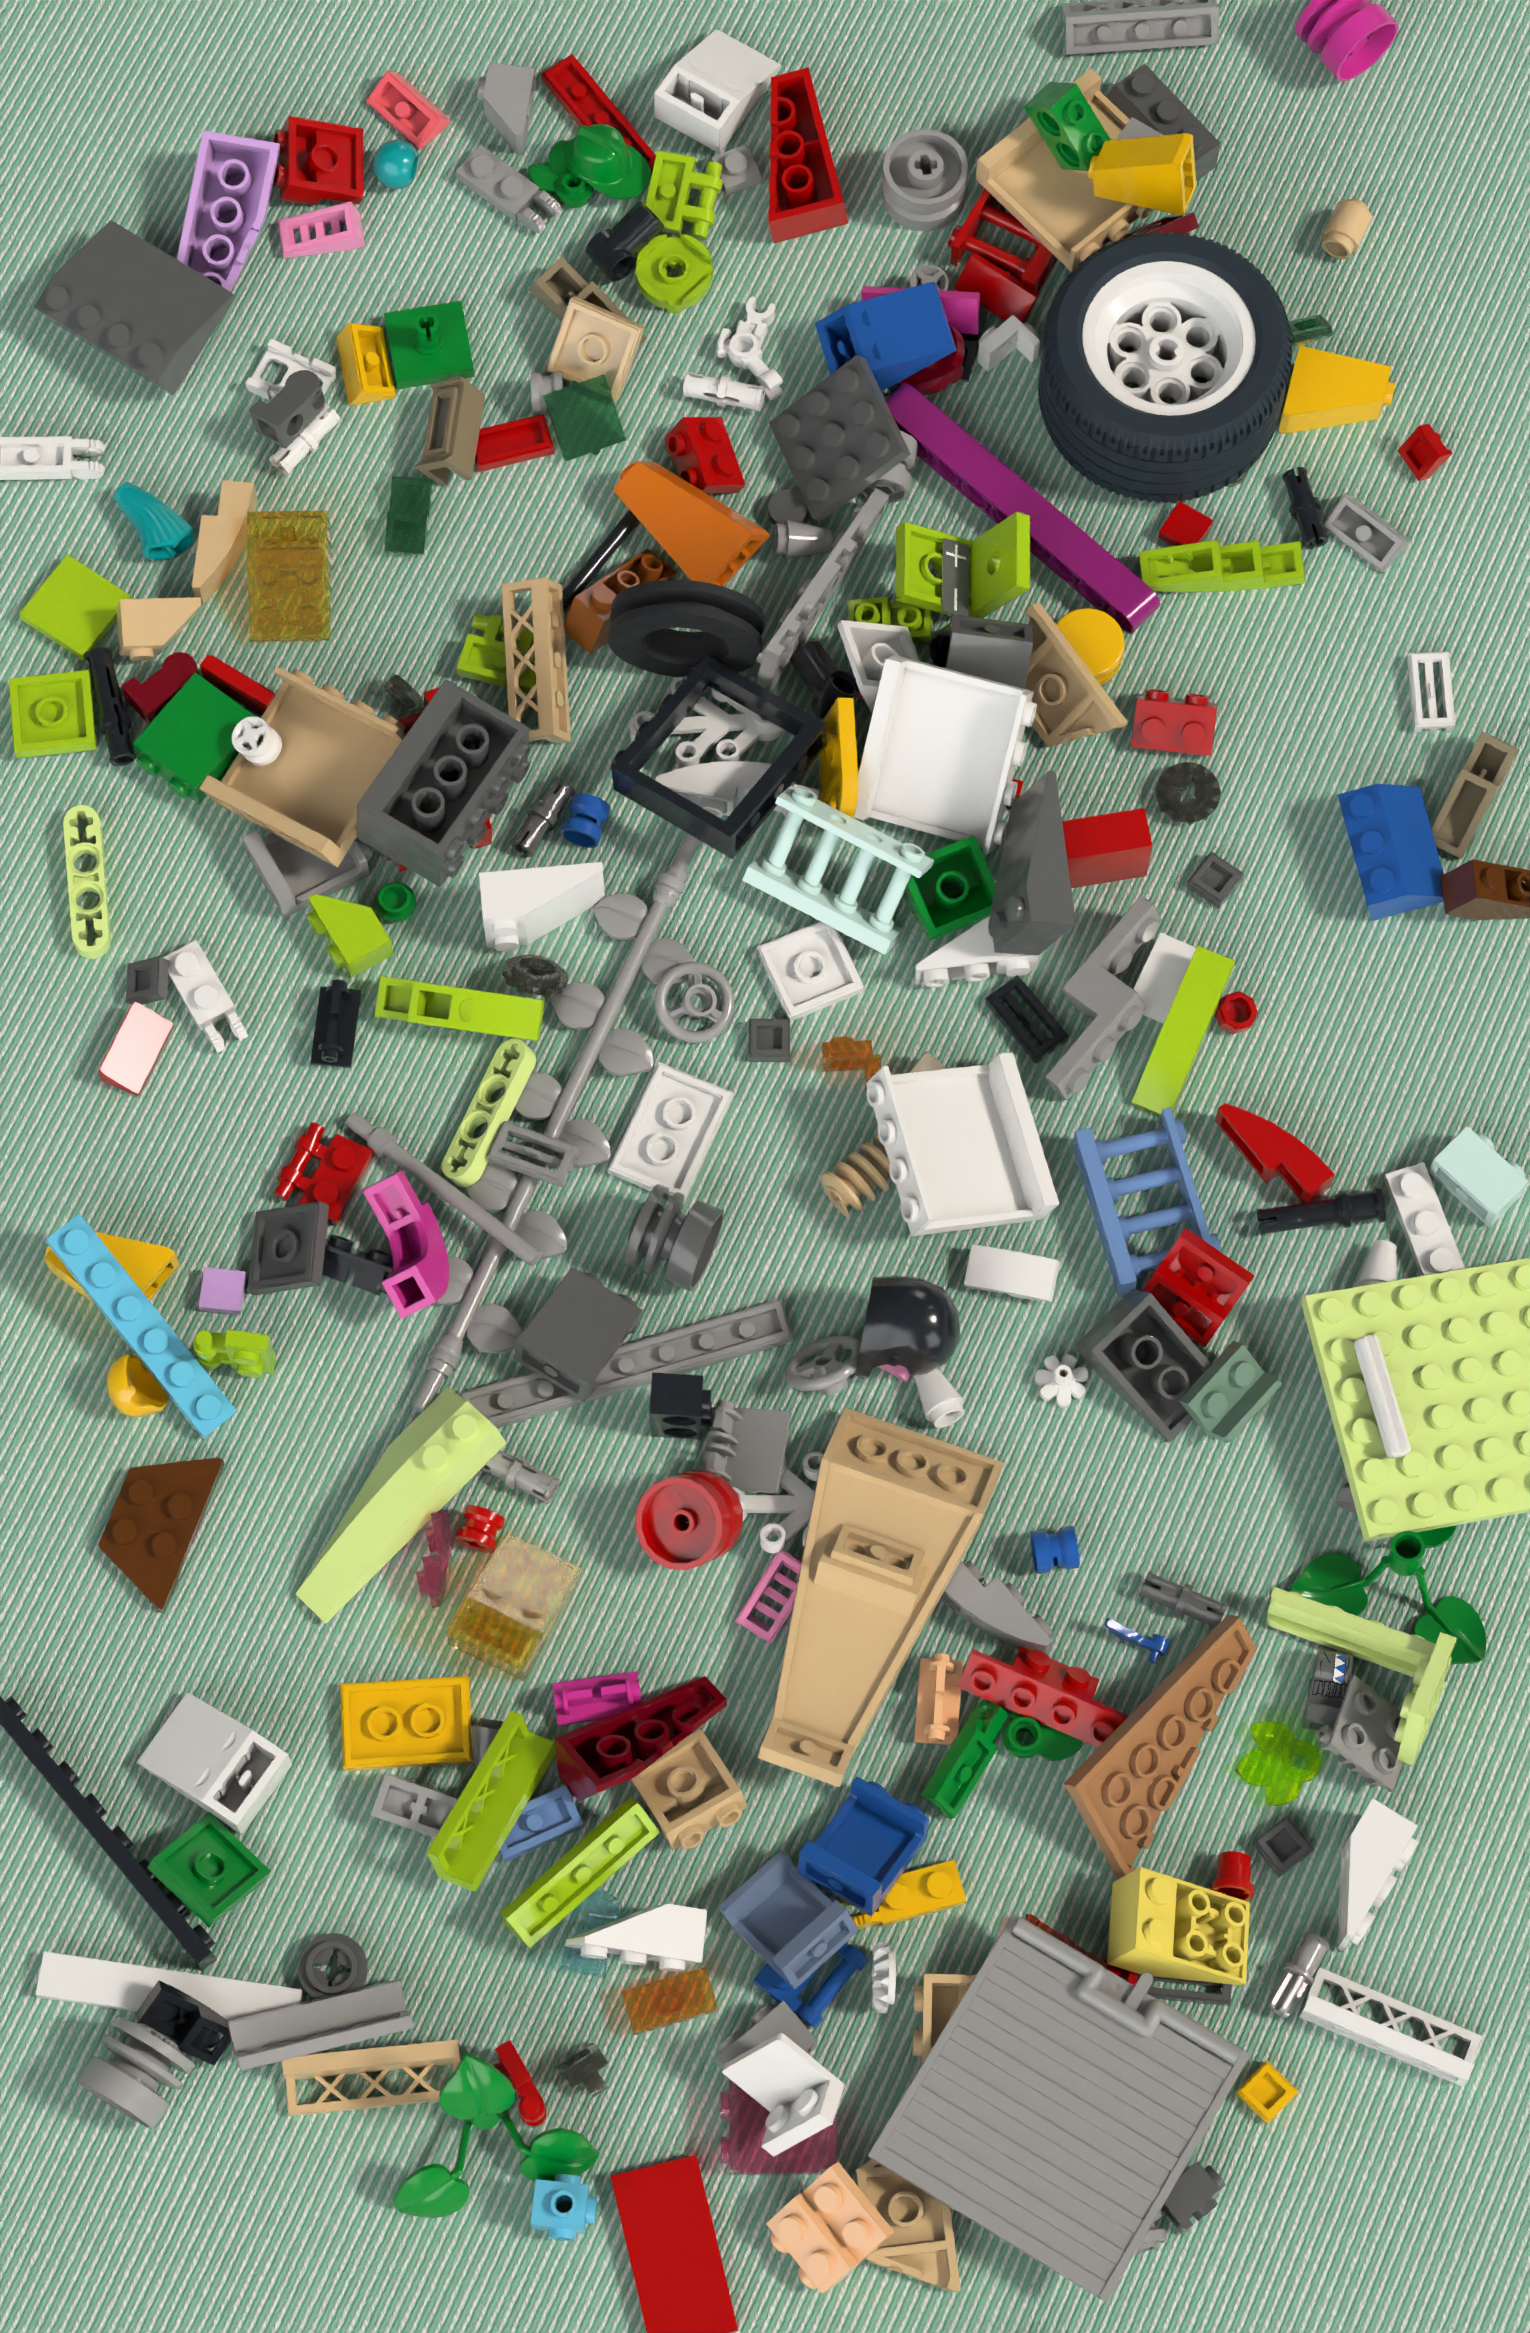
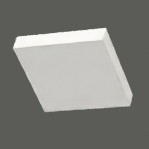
M821 921L757 946V954L790 1022L864 992V985L838 930Z

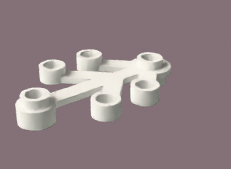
M678 677L672 682L671 694H674L682 685L684 677ZM711 688L712 696L715 700L728 702L742 714H727L702 696L692 708L701 716L684 717L671 733H702L693 742H682L676 747V763L680 768L699 764L700 758L729 731L743 730L734 740L725 739L716 746L717 762L740 761V756L757 740H775L784 729L768 720H762L765 718ZM642 711L631 719L629 731L632 742L635 740V735L644 722H650L655 716L653 713ZM725 751L734 752V754L729 756L724 755L722 753ZM686 753H691L694 756L690 758H685L682 755Z
M812 1452L804 1458L803 1472L809 1480L817 1481L819 1470H814L809 1466L815 1463L820 1464L823 1453ZM785 1456L779 1485L791 1496L745 1495L743 1491L732 1487L736 1491L741 1503L743 1520L747 1517L748 1513H791L781 1523L768 1524L762 1528L760 1532V1545L768 1553H778L783 1550L786 1541L809 1523L814 1491L787 1468ZM808 1527L803 1532V1546L805 1545ZM770 1535H776L780 1539L778 1541L771 1542L768 1541L766 1538Z

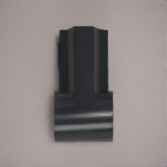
M639 201L612 229L602 230L589 241L586 253L610 281H619L634 269L637 261L636 255L665 226L643 202Z
M819 641L807 642L803 647L796 649L790 658L793 666L815 696L811 702V707L814 713L822 720L838 697L853 698L855 701L860 694L855 677L846 671L839 670Z

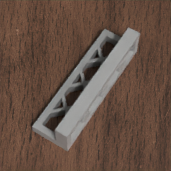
M1101 0L1060 3V13L1064 22L1066 55L1219 44V6L1216 0Z
M399 1979L227 2021L236 2064L241 2071L414 2028L411 2014L406 2009Z

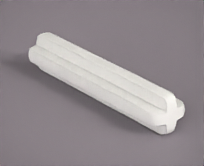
M1376 1335L1360 1337L1354 1342V1348L1386 1454L1389 1458L1405 1456L1411 1451V1446L1379 1339Z

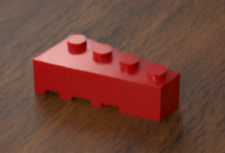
M809 67L771 77L770 205L768 209V224L773 243L849 224Z

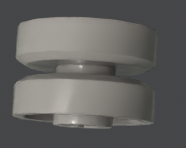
M919 129L903 134L890 145L884 156L881 197L886 212L896 223L910 230L928 232L944 228L960 214L965 205L968 161L964 149L953 137L938 130Z

